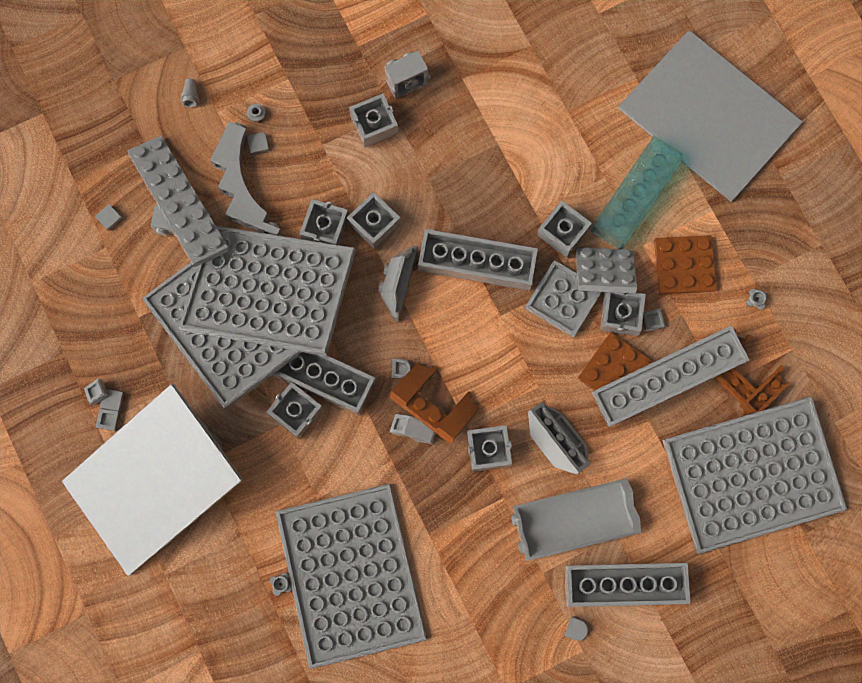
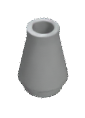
M194 79L185 80L180 98L182 105L189 108L195 107L199 102L196 81Z

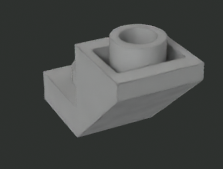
M395 414L390 433L394 435L410 437L417 442L433 444L436 434L417 418Z

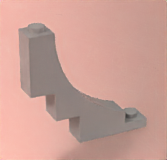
M228 122L210 160L213 167L225 171L218 185L220 193L233 198L225 215L228 220L259 233L282 236V232L277 224L273 222L267 223L269 220L267 212L252 198L244 182L242 156L248 132L241 123L235 122L234 124Z

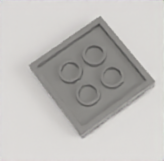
M576 247L578 291L636 293L637 282L633 250Z
M554 260L524 309L574 338L601 292L578 291L577 273Z

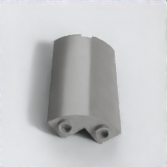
M627 478L513 506L514 514L511 515L513 526H517L521 541L518 542L520 554L525 555L526 561L641 533L640 518L634 506L633 491Z

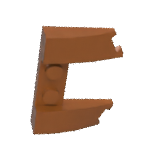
M749 334L745 339L738 337L743 347L753 338ZM782 365L756 389L735 368L714 377L740 403L739 406L748 415L764 410L790 385L789 382L783 384L780 372L784 371Z
M418 362L395 386L389 398L449 444H452L477 413L479 407L474 406L470 399L472 394L468 391L447 416L418 394L437 371L438 367L420 366V362Z

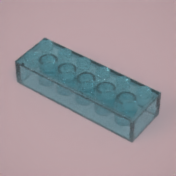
M653 136L593 224L591 232L620 250L624 249L686 155Z

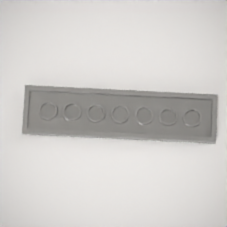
M162 136L127 150L128 155L194 268L228 252L227 244Z
M731 325L593 391L592 395L608 427H611L748 362L749 358Z

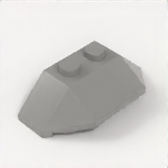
M415 245L392 257L389 264L386 263L384 268L385 281H381L379 286L381 298L396 322H399L418 253V246Z
M543 402L528 411L530 436L554 467L578 474L591 464L588 459L586 443L561 412L546 406Z

